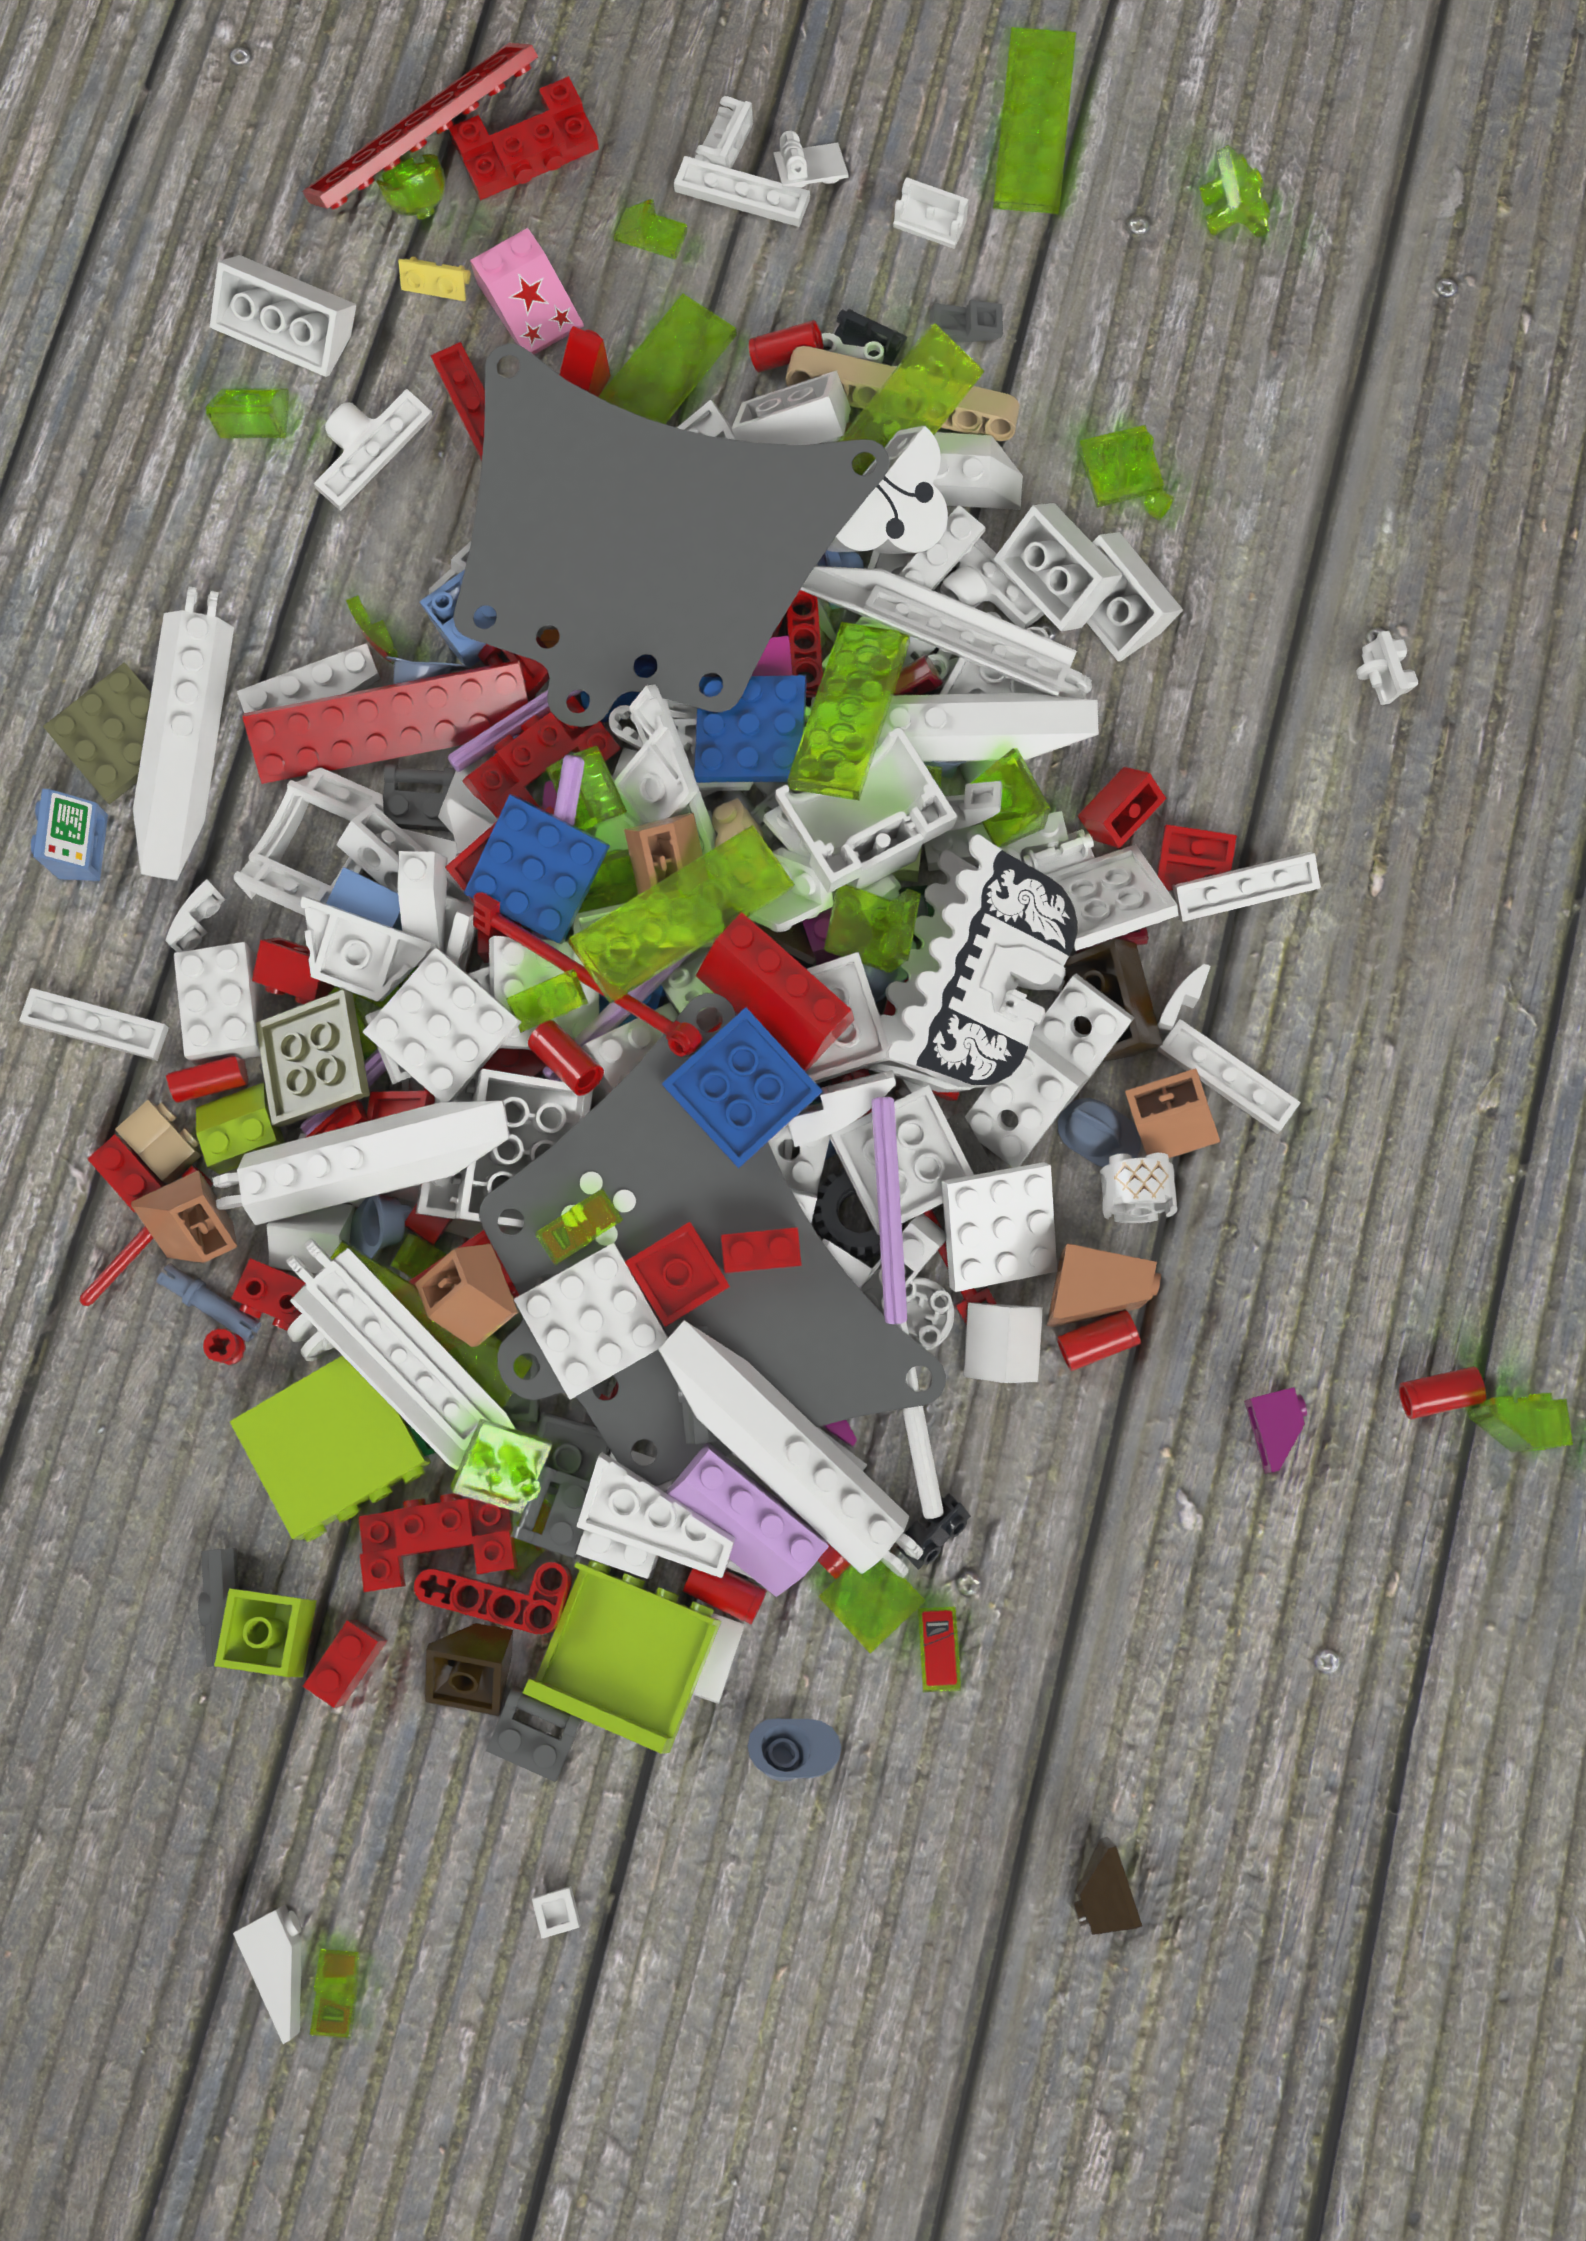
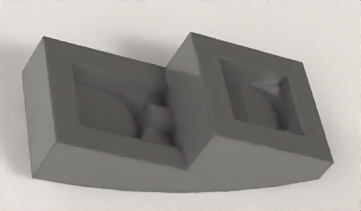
M970 300L966 307L934 303L930 309L931 340L942 342H977L1001 338L1003 335L1002 304Z

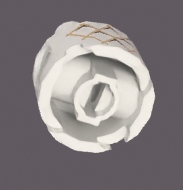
M1152 1153L1147 1155L1146 1158L1134 1159L1129 1154H1116L1110 1156L1109 1164L1100 1170L1103 1214L1106 1219L1109 1220V1217L1114 1214L1115 1222L1145 1223L1157 1221L1158 1213L1165 1211L1167 1218L1177 1212L1173 1164L1169 1162L1168 1154Z

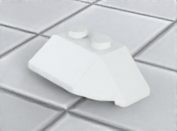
M931 432L937 440L941 455L939 472L932 484L941 492L947 506L960 505L963 507L1020 510L1023 475L992 435Z

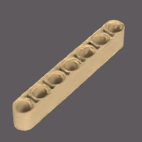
M809 346L797 347L791 355L785 378L788 387L837 370L850 406L966 434L992 435L996 441L1009 440L1015 434L1020 404L1014 396Z

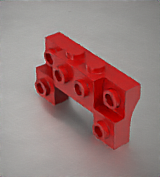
M569 76L539 89L541 102L546 110L541 114L492 135L488 134L479 115L449 128L452 141L480 201L518 184L527 183L536 176L548 171L557 170L564 164L599 150L597 136L584 112L582 101Z
M574 696L566 701L567 708L571 712L582 713L585 711ZM552 712L542 719L536 714L521 726V729L524 731L515 739L509 734L494 746L497 753L468 774L462 782L498 819L509 794H514L539 807L525 787L561 761L565 755L573 752L575 756L581 757L584 762L588 758L598 757L604 763L621 748L600 721L594 725L578 727L558 720Z
M462 1492L441 1495L440 1503L426 1505L425 1498L403 1501L402 1509L359 1516L363 1552L359 1554L363 1591L373 1592L376 1590L405 1587L402 1556L473 1546L477 1575L518 1569L515 1541L511 1537L513 1531L511 1499L502 1494L463 1499Z

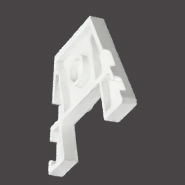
M655 684L645 686L629 706L630 711L649 735L646 743L615 780L598 757L588 758L584 764L581 787H586L593 792V797L600 803H607L617 810L618 816L632 827L678 816L699 792L659 689Z

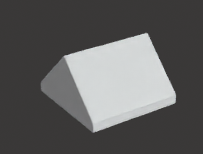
M339 1204L268 1222L269 1266L275 1269L293 1271L286 1260L291 1255H294L305 1263L312 1274H317L324 1266L309 1254L304 1244L310 1238L313 1239L333 1260L348 1248L355 1206Z
M968 1302L963 1377L1000 1383L1038 1382L1043 1307Z

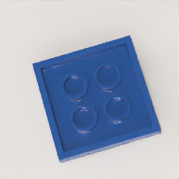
M751 676L739 702L730 710L711 712L697 708L694 769L696 782H803L806 676ZM702 677L699 682L700 692L707 697L718 695L723 688L721 677Z
M509 794L463 894L473 899L474 895L479 892L489 895L500 902L501 914L558 944H562L610 844L514 794Z
M746 1007L662 1083V1086L738 1169L823 1092Z

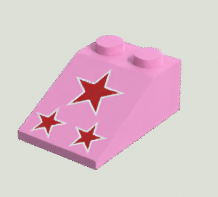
M528 228L470 260L477 285L516 344L524 347L533 355L568 336L573 326L579 329L584 327L546 254Z

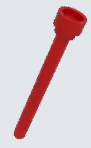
M191 1165L182 1177L190 1175L199 1169ZM200 1171V1173L202 1174V1176L211 1188L213 1186V1182L202 1171ZM146 1226L80 1295L79 1300L83 1306L92 1305L152 1241L153 1237Z

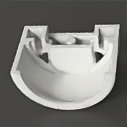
M901 728L889 732L880 747L868 759L838 780L814 791L801 794L790 793L788 785L777 789L775 794L778 804L811 855L809 864L827 893L847 883L853 892L856 893L915 862L922 844L952 829L958 817Z

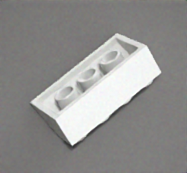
M238 255L218 261L209 327L327 377L332 372L351 338L356 304Z

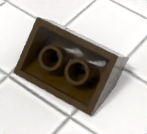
M1112 939L1067 959L1064 965L1065 976L1063 980L1065 983L1062 990L1072 976L1078 974L1134 1017V1020L1102 1062L1132 1057L1163 1045L1136 943ZM1084 1016L1075 1018V1030L1082 1035L1090 1034L1092 1030L1090 1020Z

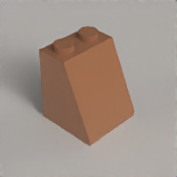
M1067 1243L1060 1254L1046 1326L1057 1327L1112 1315L1125 1309L1130 1311L1141 1308L1148 1300H1152L1153 1295L1158 1293L1161 1273L1155 1272L1157 1262Z

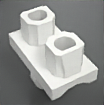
M1382 631L1377 634V638L1362 648L1364 664L1356 670V673L1360 680L1370 679L1372 687L1376 689L1381 705L1390 704L1397 697L1408 693L1418 685L1415 671L1411 669L1403 670L1400 663L1407 654L1404 639H1392L1390 631Z

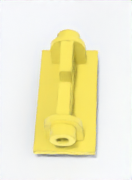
M413 256L410 260H398L401 290L466 301L465 284H469L471 272L470 270H465L463 265H459V267L446 264L438 266L434 262L418 260Z

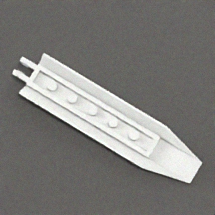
M815 566L800 589L935 646L944 652H949L975 665L999 673L1008 679H1013L1030 686L1039 692L1056 697L1086 699V694L1092 689L1090 677L1084 676L1082 673L1070 668L1076 655V650L886 570Z
M188 586L185 611L164 613L133 805L141 875L175 881L178 880L205 823L234 632L233 626L215 617L219 592L211 591L208 595L207 615L194 613V604H196L198 593L196 591L197 588Z
M1030 693L812 697L811 708L806 707L805 722H811V729L805 727V742H811L812 764L863 763L880 747L887 734L897 728H901L923 762L1028 760L1099 734L1098 700Z
M504 1101L440 1102L245 1153L236 1173H226L213 1178V1185L219 1188H227L231 1185L239 1184L241 1195L217 1199L216 1206L218 1210L243 1206L253 1223L260 1225L454 1176L510 1138Z
M310 1238L304 1245L309 1254L316 1258L324 1268L313 1276L300 1258L291 1255L286 1260L288 1265L306 1284L290 1302L449 1466L515 1501L534 1484L536 1476L533 1474L536 1464L506 1412L349 1248L332 1260Z
M684 1320L658 1350L696 1418L860 1574H864L876 1563L882 1561L894 1574L904 1578L909 1569L898 1557L888 1550L894 1543H897L912 1558L918 1560L923 1554L922 1548L912 1538L903 1533L909 1515L748 1361Z

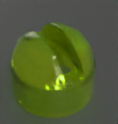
M1154 490L1145 497V510L1150 516L1159 521L1171 508L1174 497L1166 491Z

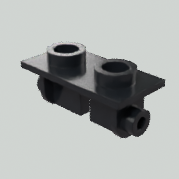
M842 309L838 314L837 323H839V326L834 335L838 336L843 344L865 347L869 342H879L884 348V359L882 362L890 366L893 365L907 340V336L851 309L847 311ZM872 350L868 353V355L872 357L878 356L880 354L876 350Z
M950 1493L944 1498L941 1496L944 1511L942 1516L927 1519L931 1523L927 1529L916 1520L904 1533L922 1548L923 1554L918 1560L907 1555L899 1545L896 1546L918 1570L923 1565L933 1562L939 1555L941 1546L950 1537L958 1536L966 1527L967 1520L971 1517L965 1507Z

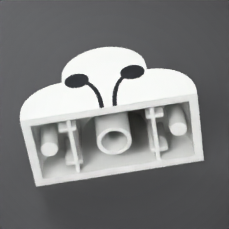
M926 426L899 430L884 449L889 457L888 472L837 534L828 547V551L855 552L873 549L884 554L917 553L932 548L941 539L947 526L948 510L943 495L932 484L939 472L941 455L936 438ZM876 459L862 476L869 475L874 471L877 463Z

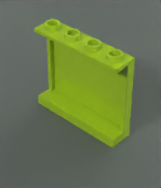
M343 1355L229 1421L287 1531L294 1540H302L304 1538L306 1542L315 1540L327 1532L325 1526L336 1519L342 1523L354 1517L360 1512L358 1506L370 1499L372 1503H376L386 1498L393 1492L390 1487L404 1480L405 1484H408L425 1474L423 1468L431 1464L430 1459L424 1457L403 1417Z
M590 1559L588 1565L576 1562L574 1567L580 1570L561 1614L560 1621L552 1636L536 1678H528L523 1694L660 1754L670 1753L722 1621L712 1617L714 1610L694 1601L691 1607L678 1603L680 1595L661 1587H658L656 1593L644 1589L645 1581L627 1573H624L622 1579L609 1574L611 1567L592 1559Z

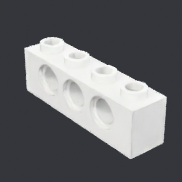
M373 803L350 821L336 844L379 884L397 893L399 851L426 852ZM447 871L446 896L474 905L470 898L463 894L462 888Z

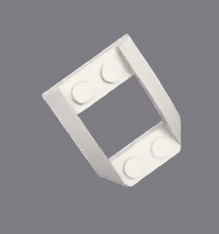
M321 767L308 772V777L298 782L289 781L282 803L266 832L250 853L249 861L241 872L237 871L234 874V881L251 900L257 894L304 916L305 909L301 908L300 903L302 896L310 897L323 903L327 902L341 871L330 886L279 863L299 827L309 803L349 821L372 803L384 813L382 794ZM350 857L343 866L360 875L364 870Z

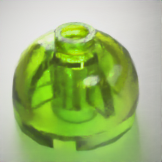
M435 154L422 155L425 162L415 163L413 158L400 162L393 169L381 174L384 181L377 179L376 183L383 198L396 213L404 216L416 215L417 219H424L435 213L434 207L441 202L446 187L444 172Z

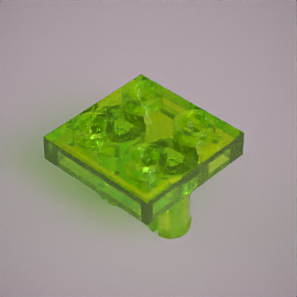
M1226 145L1216 151L1221 175L1199 186L1201 199L1207 207L1225 196L1227 200V205L1205 216L1208 230L1215 236L1224 229L1240 223L1245 225L1259 238L1270 232L1267 218L1270 217V210L1261 194V188L1264 187L1263 178L1257 168L1252 169L1248 165L1242 153L1238 155L1229 145Z
M1146 425L1079 441L1078 449L1097 508L1163 492L1164 482L1153 450L1154 438L1147 431Z
M480 1418L451 1483L452 1492L523 1513L527 1502L534 1500L540 1494L541 1487L537 1479L550 1453L552 1444L548 1439Z
M882 1561L876 1563L864 1574H860L851 1565L818 1596L870 1654L926 1601L905 1577L902 1578L894 1574Z

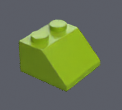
M264 1082L196 1107V1135L206 1165L219 1175L238 1168L245 1153L285 1143L280 1127L271 1125Z
M229 1588L214 1666L282 1677H303L317 1600Z

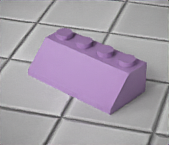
M706 1443L665 1492L735 1537L729 1559L776 1597L803 1578L829 1547L827 1541L799 1515L710 1443Z

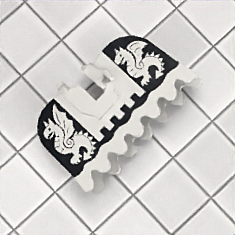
M979 834L973 836L969 843L970 854L978 861L979 868L962 860L947 849L939 854L937 864L939 869L947 875V883L945 885L934 883L926 888V901L934 907L935 913L933 917L920 916L912 922V931L921 940L922 947L919 950L906 949L899 955L900 966L908 972L909 980L906 983L896 981L888 985L886 997L895 1005L896 1012L893 1016L884 1014L879 1016L889 1044L886 1053L889 1060L865 1068L880 1073L893 1070L895 1077L923 1087L929 1085L931 1090L936 1092H960L975 1087L980 1088L994 1085L1015 1072L1021 1065L1028 1050L1034 1026L1041 1024L1045 1016L1043 1007L1027 1000L1026 994L1015 989L1019 986L1026 989L1061 992L1065 983L1063 980L1065 976L1064 965L1074 947L1078 933L1075 908L1064 888L1052 878L1009 855Z

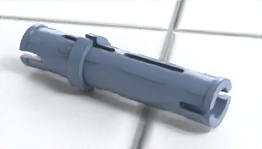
M171 1263L164 1267L167 1275L163 1272L159 1274L157 1283L180 1296L183 1304L188 1307L195 1306L242 1337L244 1341H251L254 1338V1335L251 1334L252 1331L256 1334L261 1327L260 1321H256L246 1313L239 1311L238 1308L207 1289L206 1283L201 1279H192Z

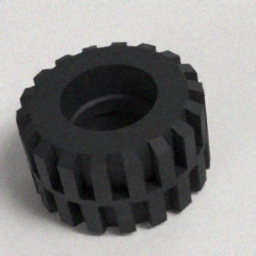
M842 1167L838 1174L832 1173L829 1175L825 1185L821 1184L818 1190L814 1209L816 1229L822 1239L830 1241L856 1259H865V1262L871 1261L875 1256L879 1255L881 1257L880 1235H877L875 1229L864 1233L850 1231L839 1220L838 1210L840 1204L849 1196L857 1194L845 1168ZM905 1222L902 1223V1232L905 1227Z

